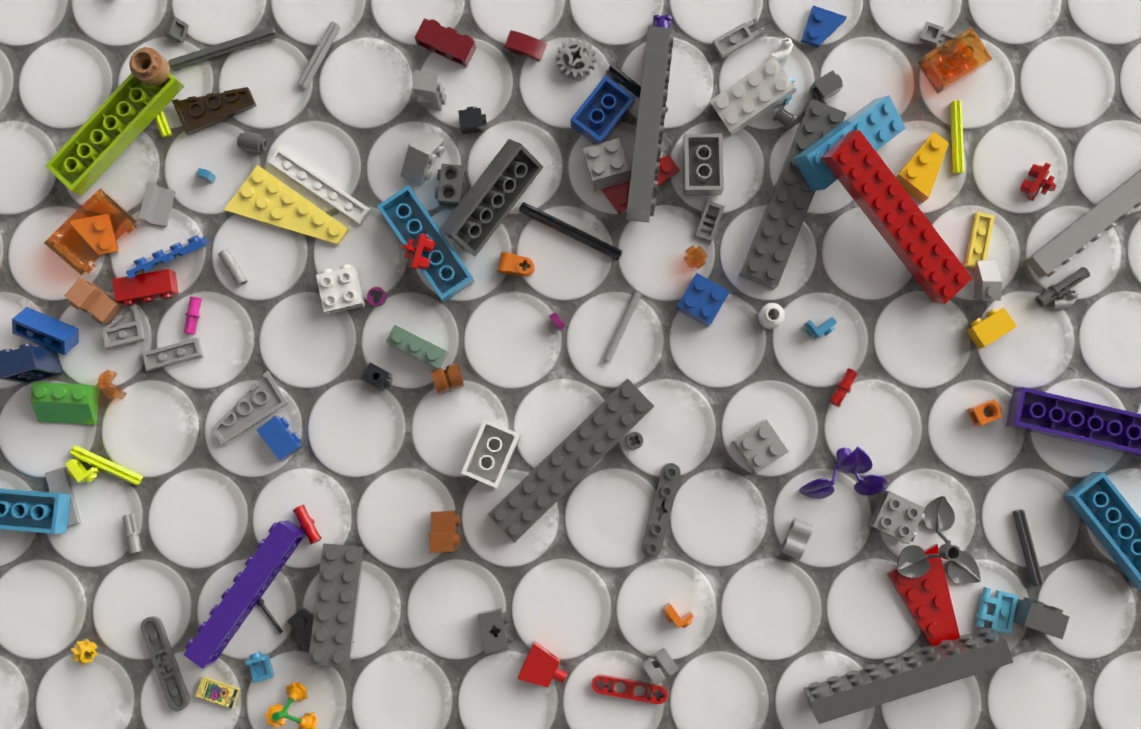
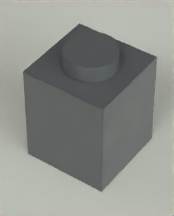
M832 70L814 81L810 88L818 101L822 103L838 93L843 87L841 77Z

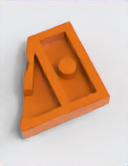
M110 214L70 220L72 226L98 255L119 251Z

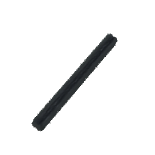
M525 202L519 208L521 213L616 260H619L622 255V250Z

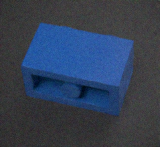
M274 416L259 427L257 432L279 461H285L303 446L300 444V437L295 432L292 433L288 428L290 426L288 421L284 417Z

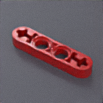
M603 674L596 675L592 680V688L598 694L653 704H662L668 697L665 687L659 684L656 686L654 683ZM603 679V683L609 684V680H613L611 691H608V686H602L601 689H598V685L595 682ZM618 682H622L626 686L622 693H618L614 689L615 684ZM636 686L644 687L645 692L642 696L634 694ZM648 687H651L650 691L655 693L660 689L664 696L656 699L655 695L650 694V698H647Z

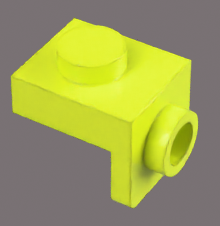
M71 459L65 463L69 475L76 479L78 483H90L101 472L99 468L87 470L80 459Z

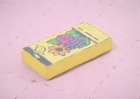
M203 676L195 697L233 709L241 688Z

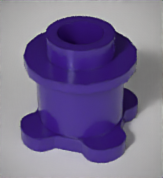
M653 16L655 27L669 28L671 25L672 16Z

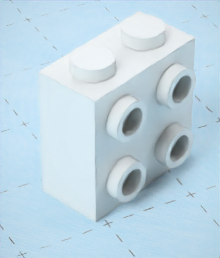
M343 265L339 267V270L335 271L326 269L321 271V274L316 275L323 310L326 314L329 315L365 306L358 272L354 266Z

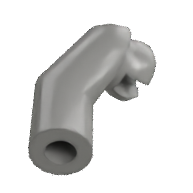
M1075 289L1068 290L1061 300L1051 301V308H1071L1078 298V291Z

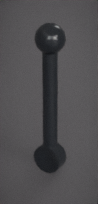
M258 599L257 605L262 607V609L269 617L273 625L281 634L283 630L278 625L274 617L271 615L267 607L264 605L265 601L263 599Z

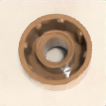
M144 47L136 50L129 61L131 73L149 86L162 84L170 72L168 61L152 48Z

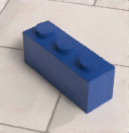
M29 307L24 308L12 318V334L62 355H66L79 343V328Z

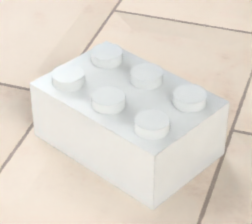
M484 419L461 473L492 487L499 488L521 434Z

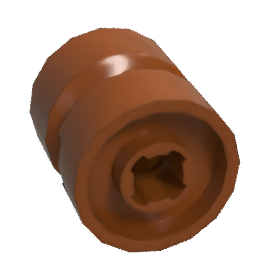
M457 363L446 366L445 370L439 368L431 371L438 394L448 392L451 387L454 390L464 387L463 378Z

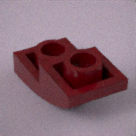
M510 30L504 48L519 56L524 54L540 62L547 43L524 33Z

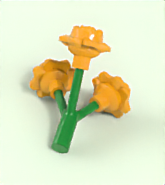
M292 682L286 686V694L289 695V701L284 707L279 703L275 704V707L271 705L268 712L264 715L267 719L266 724L272 725L274 728H278L279 725L284 726L287 719L297 722V725H299L298 729H316L318 724L314 712L305 713L304 717L299 718L287 713L290 705L296 700L302 702L308 698V691L300 682Z

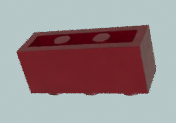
M424 18L414 37L417 45L466 68L476 50V44L472 37L465 34L464 36L460 35L455 29L451 27L445 28L433 19L428 20Z

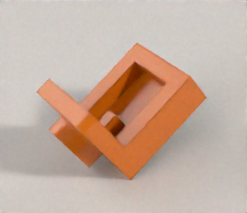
M670 603L663 607L666 610L663 613L669 623L674 621L678 628H686L693 622L692 618H694V615L691 612L680 618Z

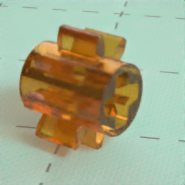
M692 245L685 251L687 255L683 258L691 269L695 266L699 269L705 265L707 255L700 246L695 248Z

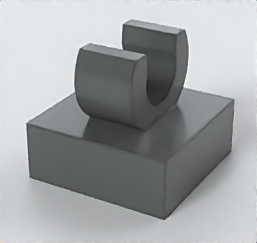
M170 16L164 34L178 42H184L189 25L175 16Z

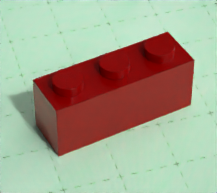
M171 269L137 274L130 279L128 276L112 279L115 302L121 303L123 306H132L138 301L149 303L153 302L155 298L160 297L161 299L173 298L172 295L179 294L176 272Z

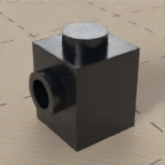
M471 106L467 107L466 110H458L462 134L484 132V125H487L486 114H482L481 108Z
M369 362L360 379L384 391L385 388L388 389L393 381L391 378L393 374Z

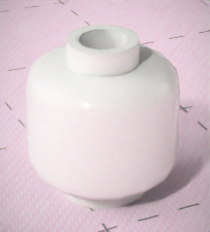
M776 303L764 305L758 314L760 324L767 329L778 327L785 318L783 308Z

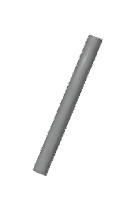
M634 292L603 358L604 361L610 363L642 295L641 293Z

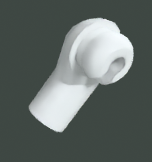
M790 38L783 39L779 52L770 54V59L773 56L776 57L778 62L787 59L793 49L792 40Z

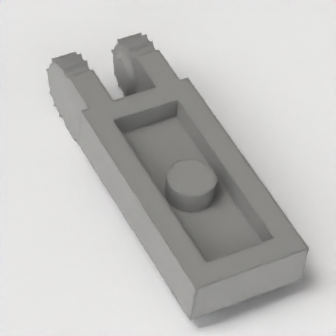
M757 18L746 24L743 23L713 40L712 44L721 59L766 32L763 27L753 33L750 32L749 29L759 23Z

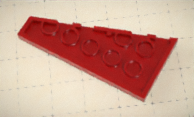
M938 544L924 551L925 555L938 554ZM928 558L927 561L930 564V569L921 577L910 578L903 576L897 572V567L887 573L929 645L933 647L940 645L945 640L953 641L960 637L941 558Z

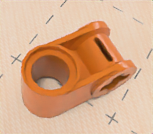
M501 252L497 271L504 274L529 277L534 273L535 266L528 257ZM528 263L530 268H526V271H524L521 266H525Z

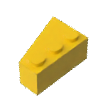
M933 132L926 138L895 176L904 189L921 203L930 197L949 145L936 132Z

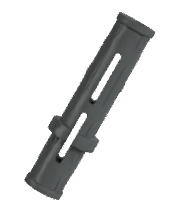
M1081 267L1056 285L1049 286L1047 291L1035 298L1037 304L1044 307L1054 299L1061 298L1063 293L1089 278L1090 272L1087 268Z

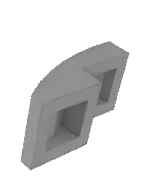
M926 21L919 40L932 48L953 56L960 36L943 31L944 27Z

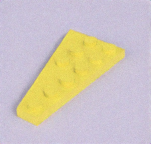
M259 165L254 168L224 208L226 212L311 236L335 245H339L349 232V229Z

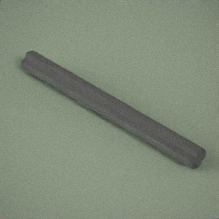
M269 27L170 59L168 63L171 70L174 71L276 38L277 33L274 27Z

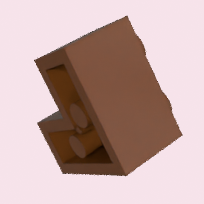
M456 510L431 512L430 553L454 552L461 546V536L457 534V526H460V515L456 514Z

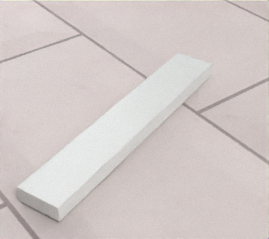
M277 148L267 161L269 165L359 225L363 223L371 211L368 207L280 148Z

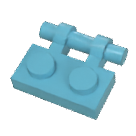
M983 587V592L979 596V600H981L979 611H976L975 616L977 618L976 626L984 627L985 620L990 621V629L1011 634L1018 595L996 590L994 598L990 597L991 589ZM989 603H993L991 615L987 614Z

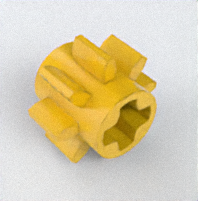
M88 639L80 642L77 641V644L71 649L74 653L71 658L75 662L78 661L81 665L89 662L92 663V660L98 655L95 651L98 646L94 642L91 643Z

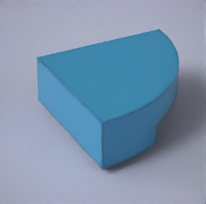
M198 168L196 172L197 176L212 183L216 178L213 173L206 169Z

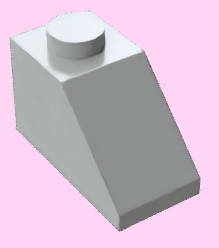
M976 260L974 299L1001 301L1002 279L997 262L995 260Z

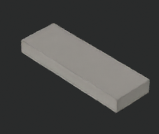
M199 338L142 353L147 372L204 357Z
M63 467L45 473L50 492L71 494L67 527L81 523L67 468Z

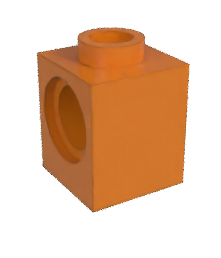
M995 399L987 400L967 409L975 427L1003 417L1001 406ZM985 407L989 410L988 417L983 413Z

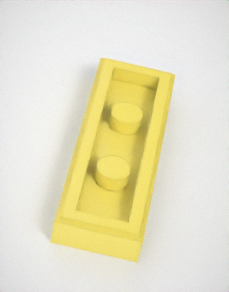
M980 212L974 213L964 262L965 268L975 270L976 260L987 259L994 215Z

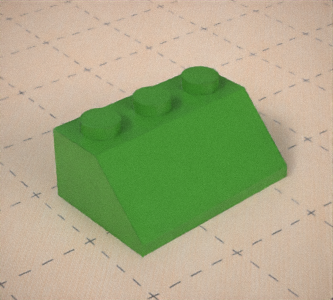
M32 382L31 404L37 421L97 425L100 387L84 384Z

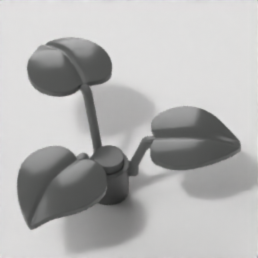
M945 496L935 498L926 506L923 512L925 513L923 522L929 529L936 528V533L943 539L945 544L940 546L938 554L927 555L919 546L909 545L905 547L899 555L897 572L910 578L921 577L930 569V564L927 561L928 558H943L952 561L947 565L946 570L949 579L954 583L968 584L981 582L979 568L971 554L961 551L956 545H951V541L940 532V529L948 530L953 526L955 514Z

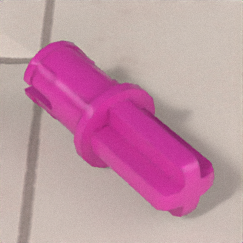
M190 296L188 311L185 313V334L195 335L198 318L201 317L199 311L202 298Z

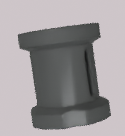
M781 106L773 120L779 121L789 130L798 115L789 113L784 109V106Z
M638 432L629 433L625 439L627 447L633 450L640 448L643 445L642 435ZM637 436V441H639V444H635L634 446H632V441L629 440V438Z

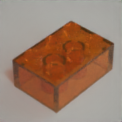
M973 27L926 54L918 62V65L936 93L939 94L983 68L993 58Z

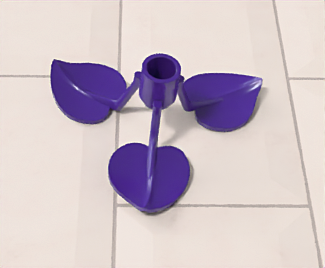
M857 446L853 452L850 448H840L837 450L838 462L834 463L835 469L831 481L827 478L813 480L801 487L799 492L814 499L829 497L834 493L832 485L835 484L838 468L843 473L855 474L859 482L854 485V489L861 495L878 494L888 487V482L885 477L878 474L868 475L863 479L860 478L859 474L870 471L873 464L869 455Z

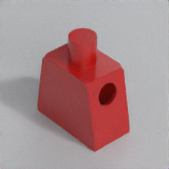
M534 641L517 679L549 687L552 679L563 684L567 672L558 669L560 659Z

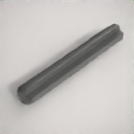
M1023 509L1013 511V516L1031 584L1033 586L1043 585L1044 581L1025 511Z

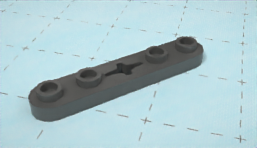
M674 463L664 465L660 473L642 543V551L649 558L657 557L663 546L681 475L680 468ZM665 500L664 509L667 512L662 513L660 520H658L659 512L656 511V508L660 507L662 501Z
M156 616L147 617L140 626L143 638L170 709L181 711L189 705V693L161 619ZM163 658L165 661L169 660L170 664L167 665V668L166 666H161Z

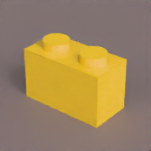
M995 307L985 313L987 317L982 320L977 318L970 323L971 327L966 329L978 349L988 346L1017 327L1005 308L997 310Z

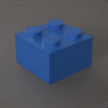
M696 272L676 309L709 327L730 291Z

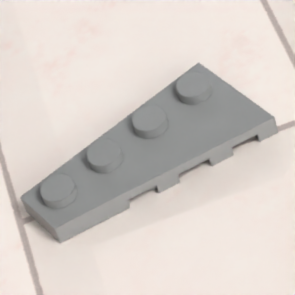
M266 371L262 375L263 377L250 388L246 395L241 397L236 402L237 404L213 426L212 431L221 445L230 442L289 404L269 371Z

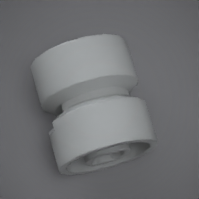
M665 648L658 651L654 659L650 657L642 663V666L656 686L665 680V675H672L679 670Z

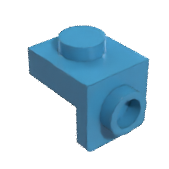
M831 317L817 328L809 320L804 324L806 327L805 331L810 337L815 339L823 334L827 336L835 329L833 326L837 321Z
M261 652L249 655L250 659L245 661V666L249 665L253 683L275 676L268 653L262 655Z

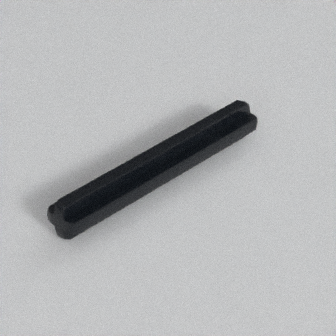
M611 64L606 72L640 98L641 86L615 65Z

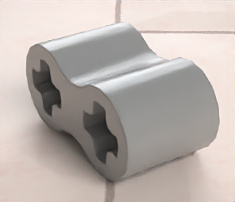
M794 518L781 546V552L800 560L812 534L813 526Z

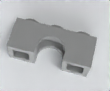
M415 70L412 90L414 95L418 96L417 102L419 107L442 111V105H446L447 94H445V87H442L443 81L440 80L439 74Z

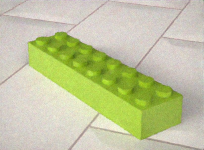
M170 72L167 79L157 86L146 85L131 73L45 166L68 189L83 196L185 86Z

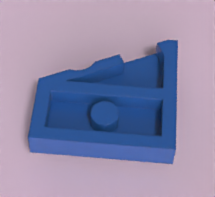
M813 5L801 42L818 48L845 22L847 16Z

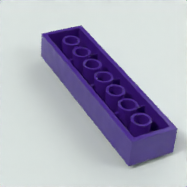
M1025 387L1013 389L1006 426L1141 457V414Z
M289 520L275 522L268 530L270 534L266 540L262 539L256 547L258 549L254 556L251 555L245 562L246 568L234 577L233 582L235 583L231 589L227 588L221 596L223 599L219 605L216 604L209 613L211 617L207 622L204 621L197 630L199 633L196 638H192L185 646L187 650L183 655L200 668L204 669L217 661L256 606L257 600L261 599L305 537V532Z

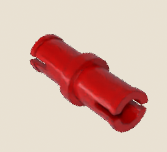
M847 368L842 380L836 384L837 388L831 399H829L831 404L837 407L841 406L846 394L850 393V387L858 376L856 371Z
M305 505L295 508L293 512L300 523L299 527L301 530H304L310 545L320 541L322 538L314 525L315 521L310 518Z

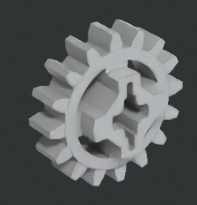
M579 37L576 38L575 42L571 38H569L568 44L562 42L563 48L558 47L559 54H556V60H558L557 67H561V74L566 72L567 78L573 75L574 80H576L577 75L583 79L584 73L589 76V69L594 70L595 65L593 63H596V57H594L596 51L591 50L592 44L586 45L585 39L579 42ZM584 51L587 53L589 59H587V57L584 56ZM564 58L568 61V66L565 64Z

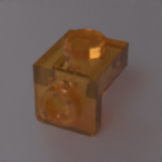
M106 370L99 376V382L96 386L105 391L104 395L112 400L115 398L123 399L127 393L111 383L117 373L112 370Z

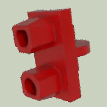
M1045 163L1044 166L1033 164L1030 168L1028 175L1037 179L1035 182L1025 179L1020 187V191L1029 195V200L1034 201L1040 188H1042L1041 193L1046 195L1047 191H1054L1057 186L1053 182L1055 178L1049 176L1046 179L1050 172L1051 164Z
M421 233L417 235L414 247L415 240L409 239L407 245H401L400 249L405 251L404 258L409 259L412 253L408 266L409 269H428L430 259L422 257L421 254L423 250L432 252L435 242L426 238V234Z

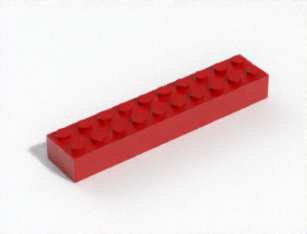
M860 130L849 131L821 157L933 303L946 304L973 279Z

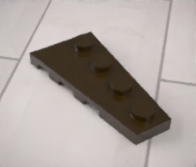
M248 87L227 90L224 93L218 94L210 93L201 97L192 96L183 100H172L187 135H191L257 106Z

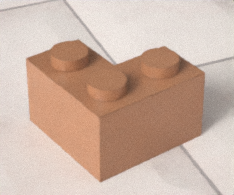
M80 277L64 295L70 300L68 303L76 309L80 308L84 312L89 311L93 314L91 318L99 324H102V322L111 324L124 308L123 305L115 302V299L98 285Z

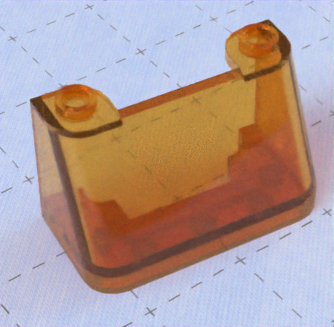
M101 186L44 244L80 275L84 272L89 274L96 267L94 262L102 254L98 255L72 226L70 220L110 214L116 240L125 232L130 234L137 227L135 224L137 220Z

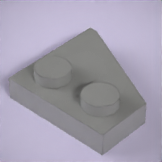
M133 304L131 306L132 309L124 315L118 316L112 324L102 329L106 349L109 350L145 340L139 305Z

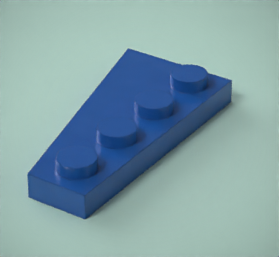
M198 235L188 238V242L181 245L178 242L169 246L170 250L163 252L161 249L153 252L150 258L145 259L143 256L134 260L135 264L126 271L129 279L136 276L142 269L146 272L159 265V262L167 263L175 259L176 255L183 256L204 247L208 243L205 236L199 238Z

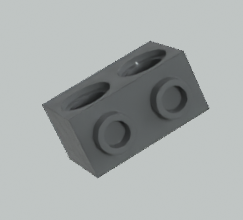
M442 163L441 169H438L437 180L440 181L439 188L436 187L435 199H438L439 205L457 207L462 201L466 176L465 166ZM449 173L456 174L455 178L452 180H449L446 177ZM447 191L454 192L451 198H445L444 194Z

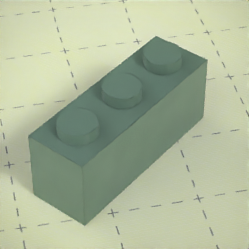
M396 325L393 326L386 340L389 345L437 369L441 368L448 355L446 350Z

